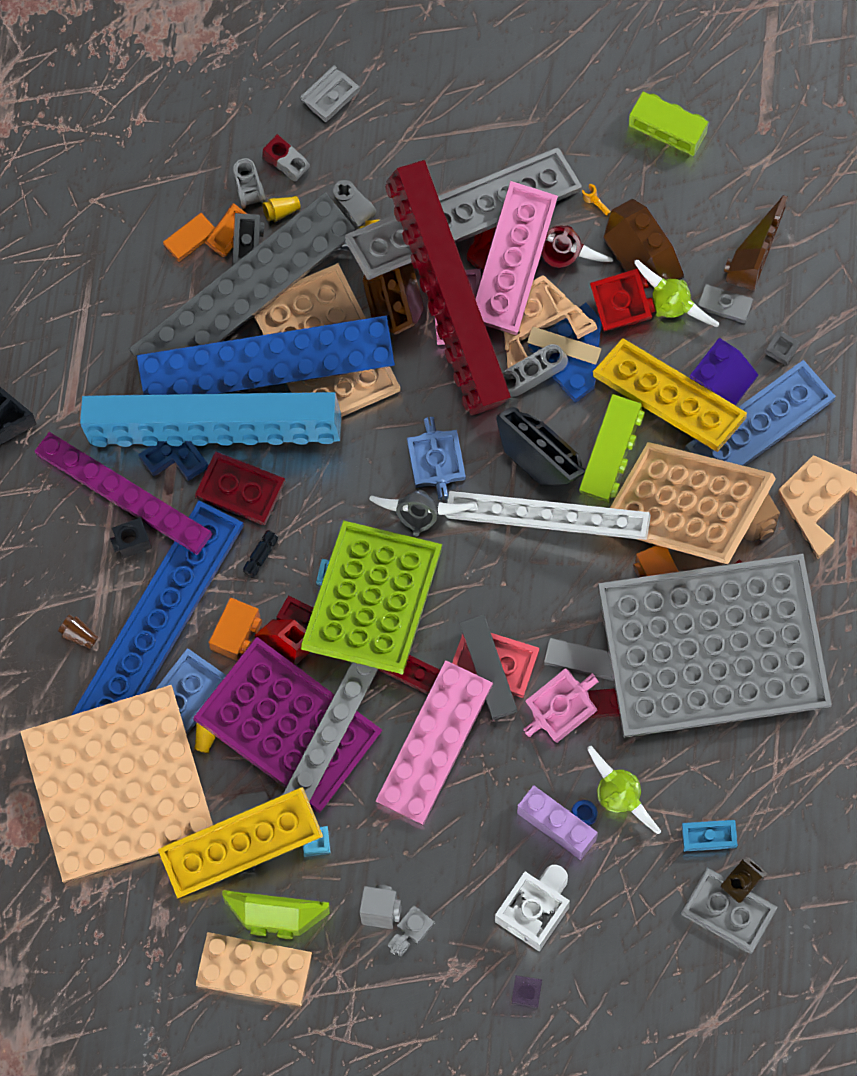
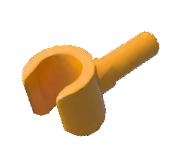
M589 184L591 194H587L582 190L583 200L586 203H594L606 216L609 215L611 211L597 197L595 185Z

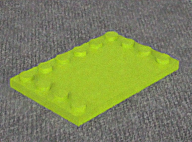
M343 520L302 641L301 650L403 674L439 561L442 544Z

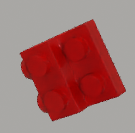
M638 269L590 283L604 332L652 319L651 313L656 312L652 298H646L644 289L648 288L647 280L642 274H639Z

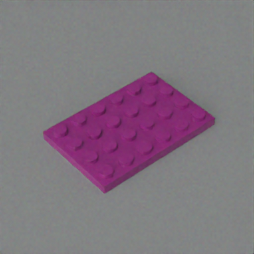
M256 637L196 713L193 720L286 788L335 694ZM356 711L309 801L311 808L319 814L382 732L381 728L358 711Z

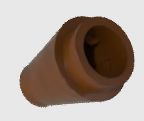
M68 615L58 632L63 634L62 638L88 649H91L98 639V636L77 616Z

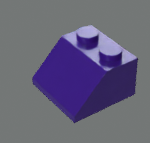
M718 338L690 374V379L736 406L758 378L759 374L738 349L723 339Z

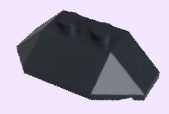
M514 406L497 415L496 421L504 452L540 485L569 484L584 475L585 469L582 467L579 454L543 421L527 413L520 412Z

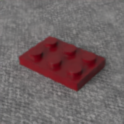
M215 451L195 493V499L265 526L286 481L281 476Z

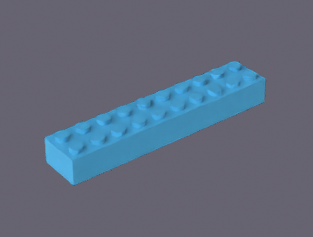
M335 392L82 396L80 425L89 444L96 447H105L107 444H118L123 447H129L132 444L156 446L158 441H167V444L171 446H180L185 441H191L194 445L204 446L207 443H218L220 445L244 443L246 445H255L259 442H268L273 445H279L283 442H294L301 445L308 442L331 444L340 441L341 411Z

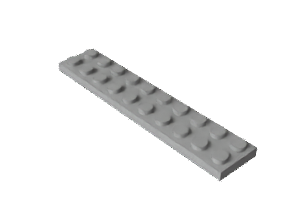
M557 147L438 196L455 244L497 226L510 181L557 195V201L580 192L582 186L560 149ZM395 215L345 235L348 247L368 280L411 262L412 252L410 246L406 245L403 240L402 232L404 230L401 222L396 220Z

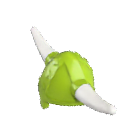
M635 260V265L654 287L652 301L657 311L656 316L675 318L687 313L715 327L719 326V322L707 315L691 300L690 290L684 280H665L648 269L639 260Z
M589 746V754L603 777L597 787V798L601 806L615 813L630 811L656 834H660L661 829L652 820L639 801L641 795L639 779L629 771L612 769L595 749Z

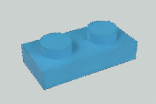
M735 820L682 823L684 851L734 849L738 846Z

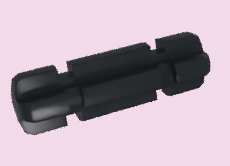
M270 530L264 533L263 541L258 543L250 556V561H247L243 567V572L250 577L256 576L259 566L263 565L271 552V546H274L278 540L276 533Z

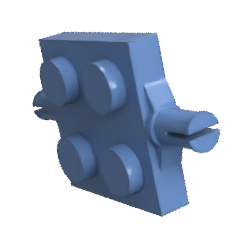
M427 417L424 419L426 432L420 436L407 438L415 488L436 486L438 500H443L442 491L444 500L448 499L446 484L466 480L457 430L436 431L434 417H430L431 426Z

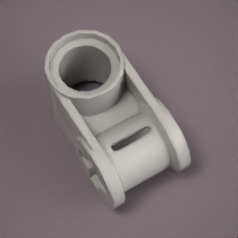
M247 158L239 159L233 168L242 209L246 208V205L257 202L263 204L266 202L255 164ZM242 171H250V172H251V173H250L249 175H247V176H242V175H240V173H241Z
M340 180L334 185V203L354 228H359L365 221L376 214L372 203L350 181Z

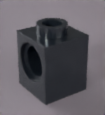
M141 517L112 528L114 537L110 538L115 552L120 551L123 559L152 549ZM130 535L136 537L135 540L130 543H126L123 541L125 537Z

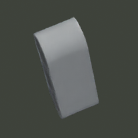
M550 344L504 370L502 374L506 383L509 379H516L515 386L508 389L510 396H519L562 371L568 364V358L558 345ZM552 354H560L557 362L549 363V358ZM532 366H538L537 373L533 376H528V369Z

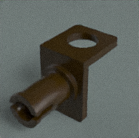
M747 857L742 859L724 880L721 888L734 900L741 903L759 881L766 878L768 874L751 858Z

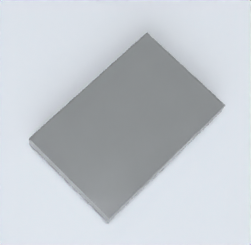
M707 867L681 915L752 955L778 907L752 892L748 894L743 902L738 903L721 888V884L726 878Z

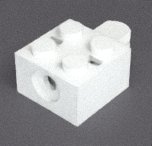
M550 865L545 869L539 880L524 872L495 914V923L540 952L569 909L570 901L560 895L568 882L566 870L559 865Z

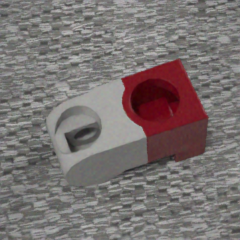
M278 134L263 148L262 159L268 164L272 163L280 171L282 170L293 181H297L310 167L308 161Z

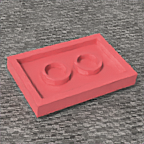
M462 633L452 663L477 675ZM491 633L512 695L524 698L540 648Z

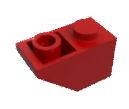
M272 619L255 634V638L258 637L294 665H297L310 653L309 651L301 650L306 629L295 620Z

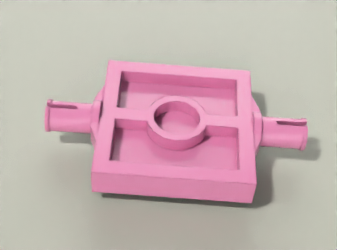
M565 668L529 697L526 703L531 708L535 720L523 728L525 733L531 737L540 728H543L558 743L598 711L589 699L587 692L599 682L595 675L591 673L590 676L580 683Z

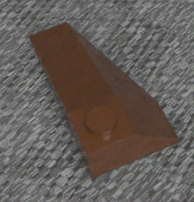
M783 195L738 247L733 259L728 258L724 268V272L728 273L727 283L755 291L785 211L788 196Z

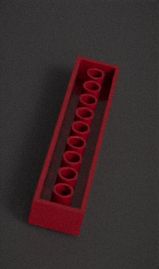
M422 160L399 167L387 179V184L385 185L386 193L389 198L393 199L395 218L402 224L404 230L402 232L403 240L406 245L410 246L412 252V265L419 271L421 277L419 279L420 287L424 293H427L429 312L432 316H435L438 324L436 326L437 334L441 340H444L446 346V359L453 365L455 371L453 377L456 385L461 387L463 406L467 411L469 410L471 416L497 408L510 399L511 396L426 161Z

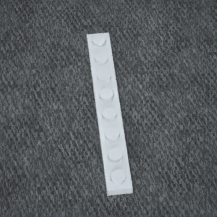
M449 491L447 503H473L474 507L457 513L445 514L450 519L647 540L651 518L649 512L454 491Z

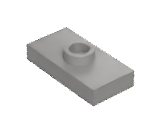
M706 284L698 307L702 311L745 324L753 299Z

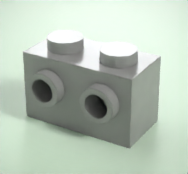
M376 885V888L364 886L360 907L362 925L393 929L394 922H400L402 910L401 900H397L396 891H392V888L386 885Z

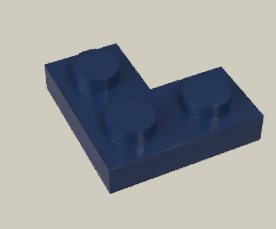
M158 441L156 446H150L138 454L139 459L153 477L175 463L184 477L190 481L207 470L209 466L191 441H185L180 446H171L167 444V441Z

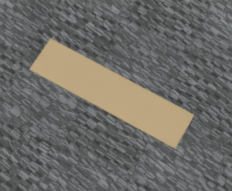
M532 327L527 343L542 348L550 344H556L567 356L595 365L602 348L536 327Z

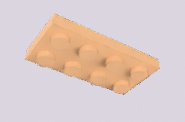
M207 932L196 986L302 1006L313 954L308 951Z

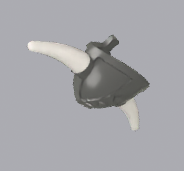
M423 490L414 491L403 499L398 500L370 496L369 498L370 501L383 508L396 511L403 524L413 530L414 536H419L420 532L432 527L439 515L457 513L474 507L473 503H441L435 501Z

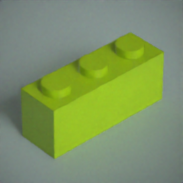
M644 91L629 116L630 127L693 156L707 134L709 123L699 114H691L677 104H670L663 101L659 96L648 94Z

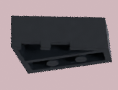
M0 387L1 445L37 425L30 410Z

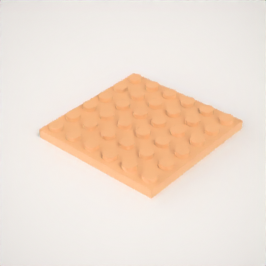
M172 685L20 731L63 883L159 854V848L213 825Z

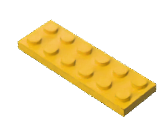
M624 338L620 340L593 371L594 378L632 401L641 403L645 409L716 452L722 448L747 418V412Z
M301 787L158 849L175 894L177 898H181L322 838L323 834L304 788Z

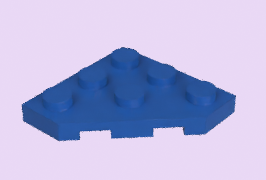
M585 302L579 308L588 318L596 323L597 330L577 339L567 318L561 320L548 330L549 332L599 347L602 323L600 317ZM533 344L528 345V350L532 354L542 349V347ZM552 354L549 358V363L557 362L560 354ZM567 356V366L552 377L576 403L595 389L596 378L593 377V371L597 364Z

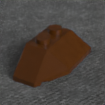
M630 199L611 210L603 238L626 272L638 269L635 265V260H639L648 269L665 280H680L684 278V273L673 245L646 206L634 199Z
M411 262L370 280L364 274L362 282L372 318L387 316L389 332L395 335L417 324L424 306Z

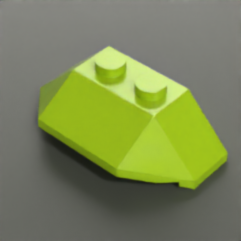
M223 890L222 892L224 902L245 929L251 931L250 933L256 936H266L267 933H274L282 939H293V936H301L330 914L329 902Z

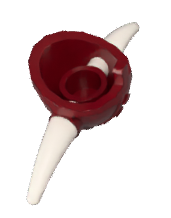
M561 225L554 226L551 229L548 228L541 255L549 265L558 268L566 267L579 256L601 262L611 263L613 261V258L596 252L582 244L579 236L571 226Z

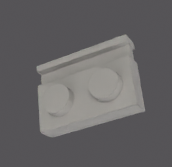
M334 65L300 96L301 102L306 103L315 114L327 122L360 91V86L343 72H340Z

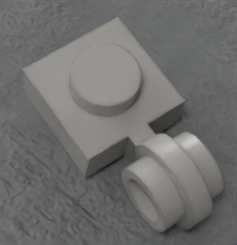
M413 905L397 925V928L404 935L396 934L388 944V947L391 949L390 952L394 955L402 956L410 946L408 939L410 938L419 944L435 922Z

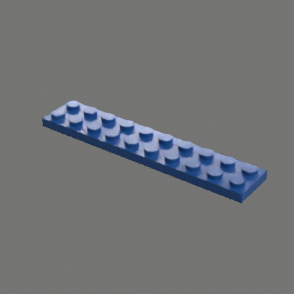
M387 316L137 355L143 395L223 394L395 366Z
M201 501L197 502L189 518L210 530L212 536L198 555L174 541L71 715L147 692L244 527L243 522Z

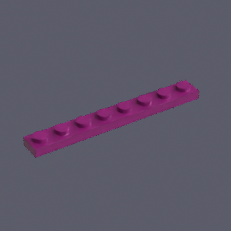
M51 432L45 436L34 451L43 460L135 517H141L143 522L197 555L212 536L211 531Z

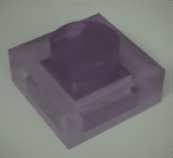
M516 975L511 1004L538 1008L542 979Z

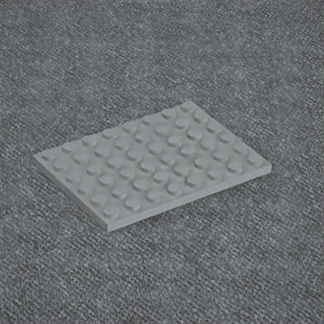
M804 554L598 583L624 738L816 710L832 706Z

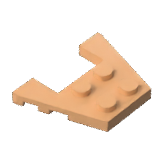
M542 275L533 280L517 335L504 332L507 367L510 368L527 358L520 342L529 337L532 327L544 330L567 318L577 339L597 330V325Z
M813 455L779 488L778 494L793 519L796 520L801 528L805 540H808L815 557L819 559L834 544L835 540L817 523L849 491H852L857 496V474Z

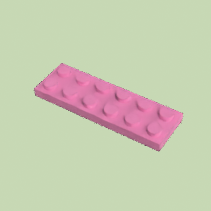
M510 181L475 297L485 326L517 335L558 198L557 195Z
M445 660L376 799L377 803L424 825L493 686L492 682Z

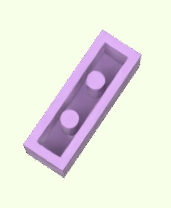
M534 785L518 804V815L579 860H582L597 840V831Z

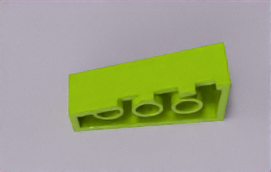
M612 394L579 489L581 494L608 503L611 497L616 498L620 487L617 480L620 473H625L628 459H626L627 453L634 447L637 438L635 435L637 426H641L645 415L641 403Z

